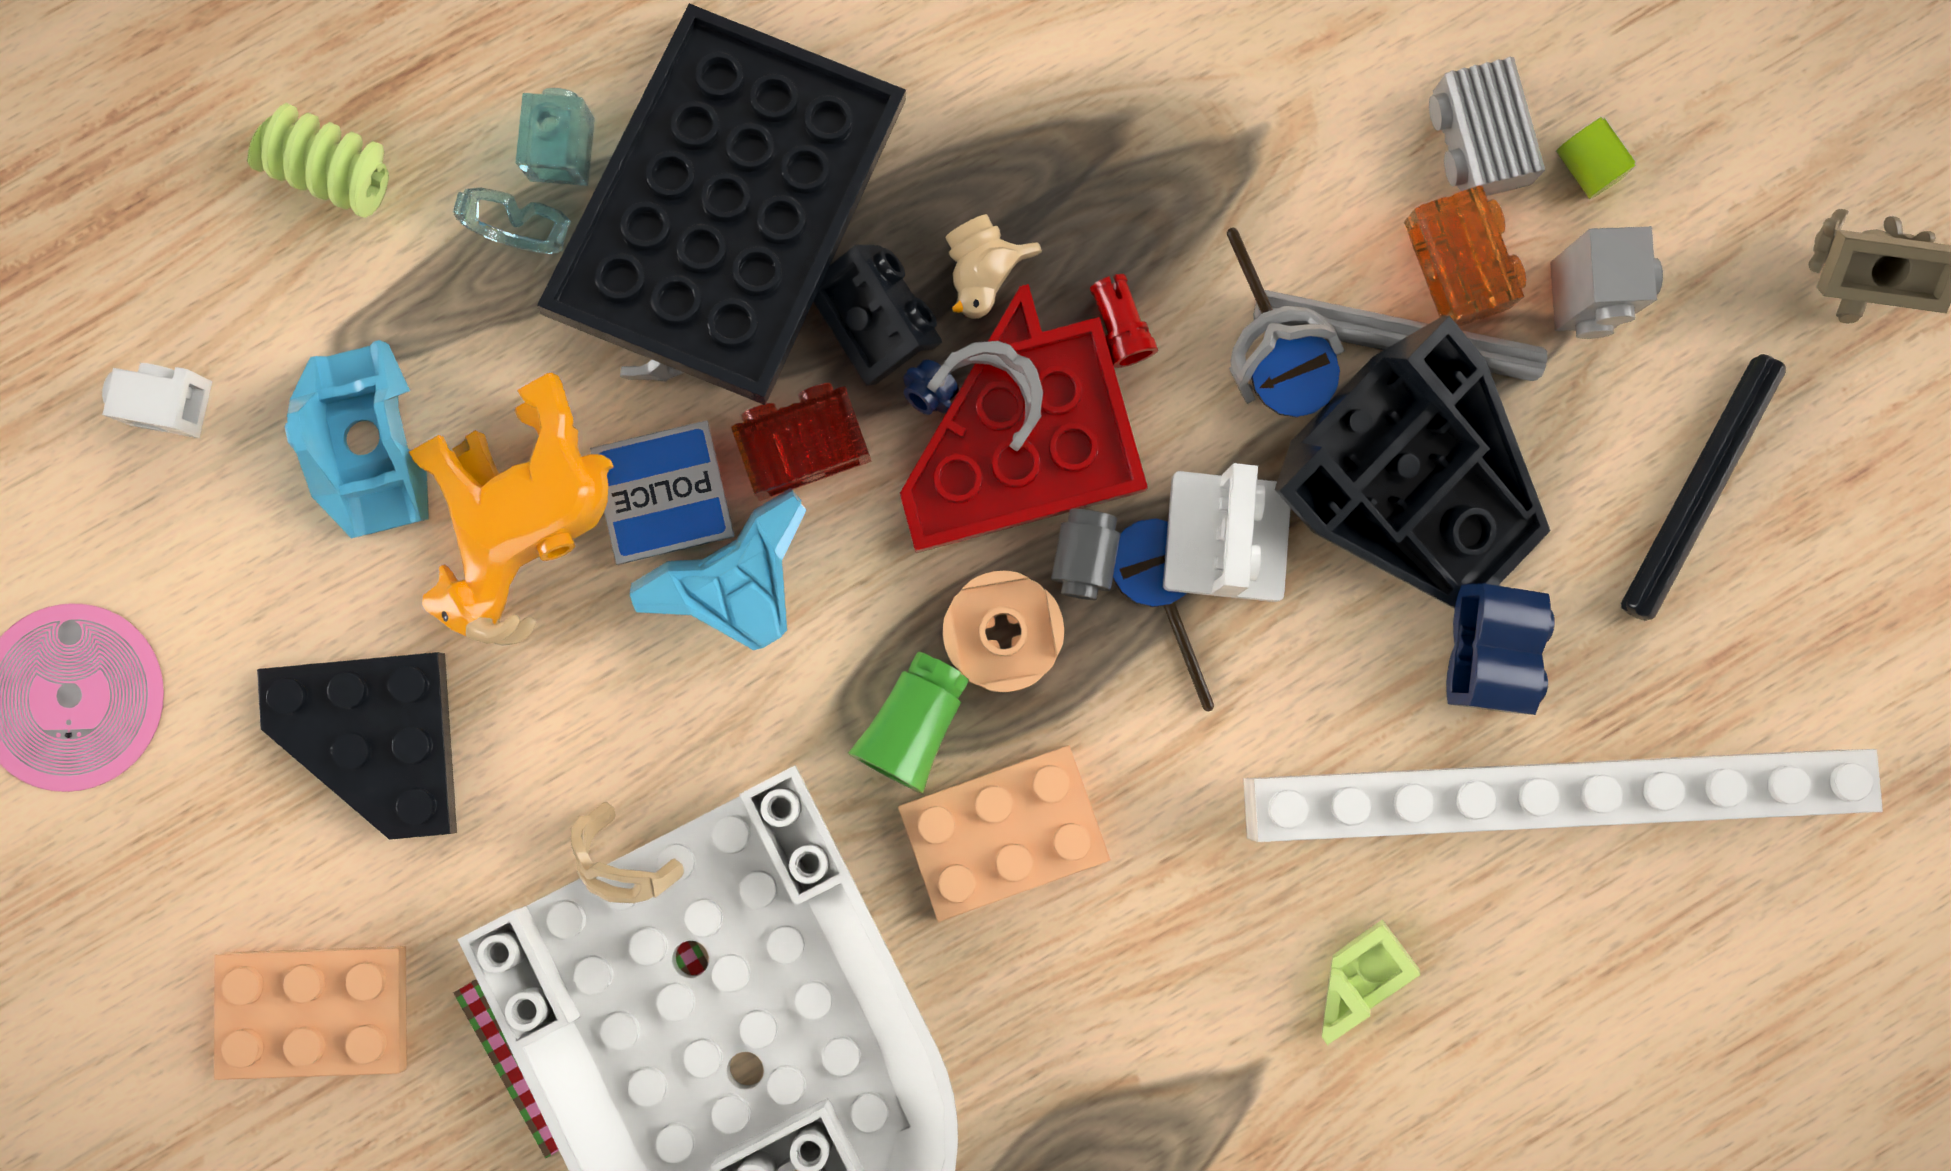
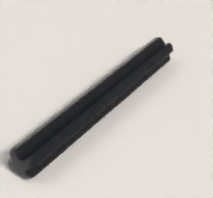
M1760 354L1758 357L1751 359L1621 602V608L1629 615L1644 621L1652 620L1656 617L1786 373V366L1783 362L1766 354Z

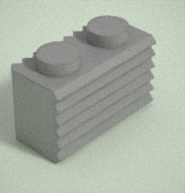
M1508 57L1504 60L1498 59L1492 63L1486 62L1480 66L1474 65L1458 71L1452 70L1442 77L1429 99V113L1434 128L1437 131L1442 130L1445 134V143L1448 145V151H1446L1444 156L1445 173L1450 185L1453 187L1457 186L1460 189V198L1463 201L1532 185L1545 171L1514 57Z

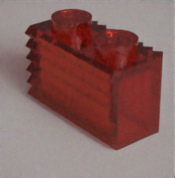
M831 383L812 386L798 394L800 401L798 403H792L778 410L775 403L753 407L741 414L742 423H736L731 426L754 495L759 501L777 496L789 488L794 490L872 462L845 386L838 387L835 390Z

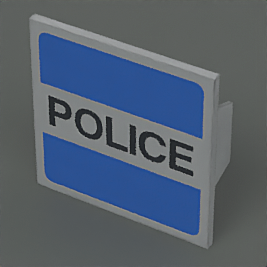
M707 420L590 448L591 454L606 456L612 461L614 467L607 474L609 486L608 502L604 513L616 565L735 537Z

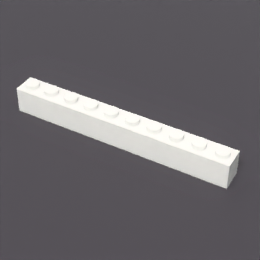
M1836 749L1243 778L1247 839L1256 842L1883 812L1877 749Z

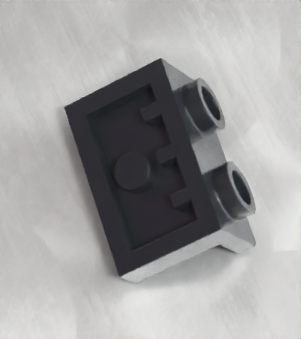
M854 245L832 263L813 301L866 386L878 384L918 352L933 350L942 343V339L935 330L937 321L933 312L925 302L914 297L903 280L905 270L899 259L890 250L880 245Z

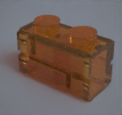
M1478 185L1455 193L1450 197H1443L1422 204L1415 208L1404 221L1439 318L1443 315L1450 316L1460 327L1475 320H1481L1504 312L1525 297L1522 291L1526 286L1524 266L1517 255L1508 254L1501 236L1505 231L1503 211L1495 199H1487L1483 186Z

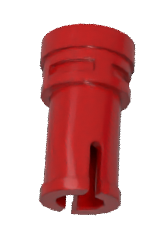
M1115 274L1113 277L1115 282L1113 284L1111 283L1110 276L1094 283L1090 287V291L1096 300L1108 333L1106 341L1115 368H1122L1150 358L1158 352V347L1155 339L1149 332L1147 322L1140 319L1127 284L1126 275Z

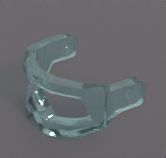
M482 187L465 189L464 192H459L453 210L456 220H459L463 226L479 235L516 248L547 254L558 253L564 250L571 220L563 212L539 202H531L523 209H519L512 194ZM486 200L503 204L509 221L515 228L523 225L534 215H540L554 221V226L546 240L513 234L481 222L478 218L479 201Z

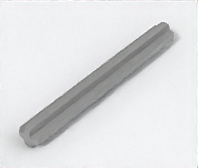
M1265 290L1273 310L1283 306L1304 307L1319 313L1323 317L1326 316L1341 342L1385 350L1428 325V323ZM1257 302L1255 303L1253 313L1254 320L1261 315ZM1288 321L1281 324L1297 326L1309 323L1306 321ZM1462 331L1485 358L1491 373L1529 381H1535L1542 377L1547 363V350L1543 347Z

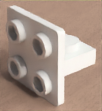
M1233 463L1222 476L1177 471L1171 479L1163 577L1164 589L1174 592L1269 602L1282 600L1285 592L1290 507L1274 490L1277 482L1258 480V466Z

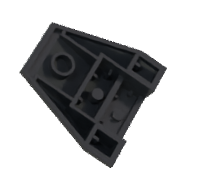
M1446 315L1441 316L1376 354L1355 374L1329 403L1291 440L1274 489L1314 534L1454 609L1461 585L1485 583L1499 586L1551 531L1488 364L1453 319Z

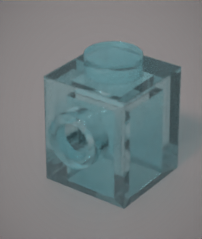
M546 88L542 91V94L523 93L515 163L529 181L588 186L595 118L584 99L578 97L576 93L562 88Z

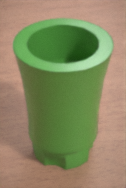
M918 652L908 672L902 671L880 711L848 754L884 776L923 794L934 759L946 731L961 704L958 698L964 691L969 679L943 661Z

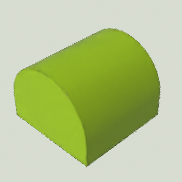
M1602 117L1576 133L1556 150L1589 199L1596 197L1622 180L1636 166L1634 164L1635 160L1606 119Z

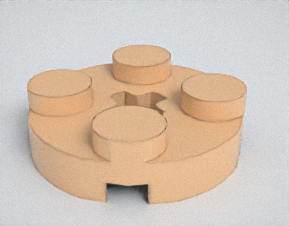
M993 571L970 580L953 598L944 617L943 640L952 665L969 679L968 682L992 692H1015L1035 684L1053 667L1063 645L1064 622L1055 598L1046 589L1044 590L1039 583L1018 572ZM1006 615L1009 624H1019L1021 635L1012 638V647L1009 649H1000L997 640H987L985 629H991L995 626L996 616Z

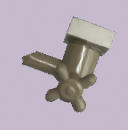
M1845 209L1835 210L1831 218H1827L1823 222L1822 228L1815 237L1813 248L1815 254L1808 265L1813 272L1820 273L1822 270L1816 287L1825 297L1842 299L1836 313L1841 323L1857 322L1863 316L1867 303L1940 313L1948 312L1951 304V245L1933 243L1936 239L1933 232L1923 231L1916 236L1903 234L1902 222L1895 216L1885 218L1883 224L1885 231L1873 229L1859 233L1841 230L1849 212Z

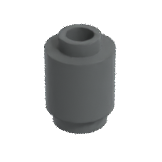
M1070 509L1068 522L1061 523L1051 577L1052 581L1062 584V595L1085 600H1097L1098 590H1111L1121 535L1115 531L1117 517L1093 510Z

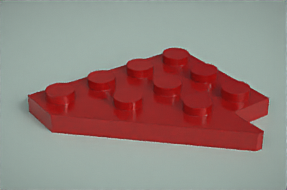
M1029 284L1019 287L988 342L999 341L1009 344L1017 354L1032 361L1037 369L1043 389L1040 413L1042 416L1020 449L1016 451L1009 445L1013 441V435L1021 430L1025 419V399L1019 385L1002 369L989 364H974L900 491L916 553L1065 514L1070 509H1083L1147 491V482L1100 317L1042 332Z

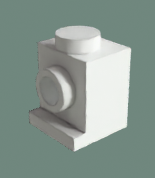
M140 363L138 372L113 368V371L108 374L103 384L102 397L105 405L102 415L130 426L200 438L212 381L188 369L175 367V370L149 363Z

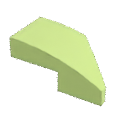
M1383 920L1370 927L1332 956L1322 1028V1039L1327 1045L1370 1017V1009L1420 976L1418 966Z

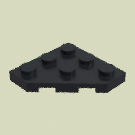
M434 652L257 669L261 730L384 836L392 840L457 833L445 653Z

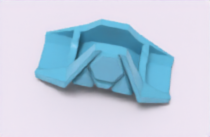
M381 340L374 341L367 347L331 356L310 357L290 398L287 412L288 422L284 426L287 441L297 454L311 497L350 538L429 519L427 471L420 468L408 453L411 450L407 446L399 411L398 396L409 392L410 389L389 344ZM358 422H372L379 431L377 447L365 455L354 454L347 445V434L350 428Z
M789 488L754 509L737 539L706 558L667 561L632 582L630 598L635 611L638 613L691 615L752 650L764 648L781 638L787 631L782 560L806 512L805 507L801 504V499Z

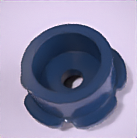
M927 359L923 360L916 368L910 367L907 373L904 374L905 398L916 410L923 414L930 415L936 411L946 414L952 404L950 401L959 392L957 382L949 373L945 379L944 386L939 387L935 393L927 388L931 379L941 368L940 364Z

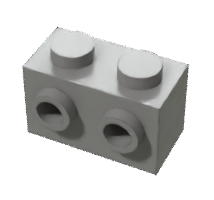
M1652 226L1589 229L1550 262L1555 331L1576 330V337L1580 339L1607 337L1614 334V328L1620 324L1635 320V314L1657 300V295L1662 287L1663 270L1660 260L1654 258Z

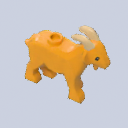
M546 373L517 390L525 401L515 407L517 418L522 423L535 428L539 435L529 462L514 465L499 474L489 451L485 435L476 430L466 435L464 441L452 448V451L449 450L444 437L437 435L408 452L420 468L434 476L446 499L457 536L465 576L464 580L458 581L447 565H441L439 567V581L436 586L423 595L422 605L428 613L436 617L451 630L486 644L494 643L501 646L517 644L532 633L536 625V620L533 617H527L520 621V617L515 614L501 623L499 621L505 609L510 584L519 568L538 557L542 561H549L571 552L575 548L573 539L598 524L608 502L609 486L607 474L610 469L614 468L612 461L606 456L599 454L581 457L578 449V430L573 426V416L562 381L554 373Z

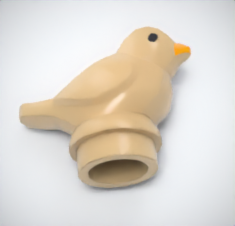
M987 214L969 220L947 234L945 238L951 247L949 255L957 262L953 271V283L958 291V298L956 304L952 307L953 312H961L971 319H979L988 314L994 305L996 293L1013 267L1021 260L1034 257L1042 252L1039 243L1016 245L1001 240L1000 229L998 226L992 225Z

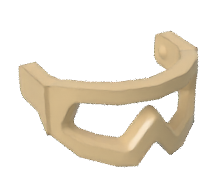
M603 802L590 814L578 816V819L571 827V846L576 857L578 875L589 892L608 902L634 904L649 900L652 897L656 898L683 876V865L675 858L670 860L656 873L618 869L601 862L592 863L588 855L591 842L600 830L614 820L616 816L615 809L608 802ZM599 876L623 883H634L635 885L631 889L615 887L596 879V877Z

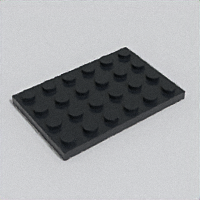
M689 3L537 304L540 314L766 406L905 104L906 89Z

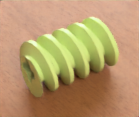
M288 103L279 106L274 114L257 128L248 149L247 162L251 169L259 172L265 171L269 177L280 181L287 180L290 186L303 191L308 189L312 196L323 200L330 199L333 205L343 209L352 208L356 215L364 218L372 215L380 206L389 181V172L385 164H383V145L372 141L362 151L363 141L361 135L351 131L341 140L340 126L328 122L320 129L318 116L311 113L302 115L298 120L297 107Z

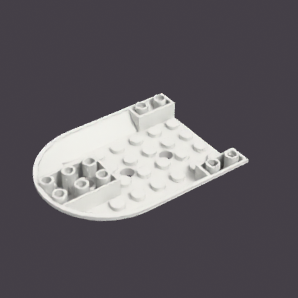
M796 765L740 793L739 797L607 864L618 869L656 873L674 858L683 865V876L656 898L652 897L649 900L634 904L608 902L589 892L581 878L545 897L527 906L513 910L457 939L569 1171H955L958 1149V1120L954 1093L947 1068ZM599 876L596 877V879L615 887L631 889L635 885L634 883H623ZM696 941L707 950L709 962L703 973L689 975L678 967L676 952L683 942ZM750 1052L759 1057L764 1068L763 1077L759 1082L753 1085H744L733 1078L730 1071V1063L732 1057L736 1054Z

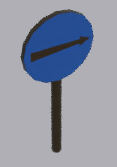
M1234 227L1229 228L1227 237L1261 314L1273 310L1238 230ZM1314 336L1293 340L1279 338L1274 349L1259 363L1251 380L1255 393L1266 407L1279 415L1296 418L1313 414L1329 403L1338 387L1340 369L1336 353H1334L1326 339Z
M1156 518L1137 521L1124 529L1120 535L1113 581L1120 592L1136 604L1148 607L1164 606L1201 705L1205 711H1212L1214 708L1213 700L1175 604V601L1185 596L1186 593L1167 591L1163 587L1168 521Z

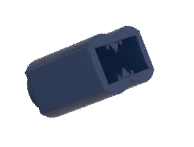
M1485 583L1461 585L1453 618L1455 645L1450 656L1446 680V695L1449 705L1514 714L1536 715L1539 704L1544 699L1548 689V676L1544 670L1542 653L1555 627V617L1551 610L1548 593Z

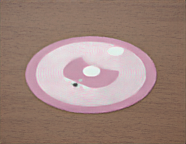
M60 604L46 607L29 614L12 625L0 637V765L10 774L27 784L45 790L62 792L81 791L102 785L116 778L133 765L144 753L157 730L164 699L163 679L157 657L139 630L118 614L87 604Z

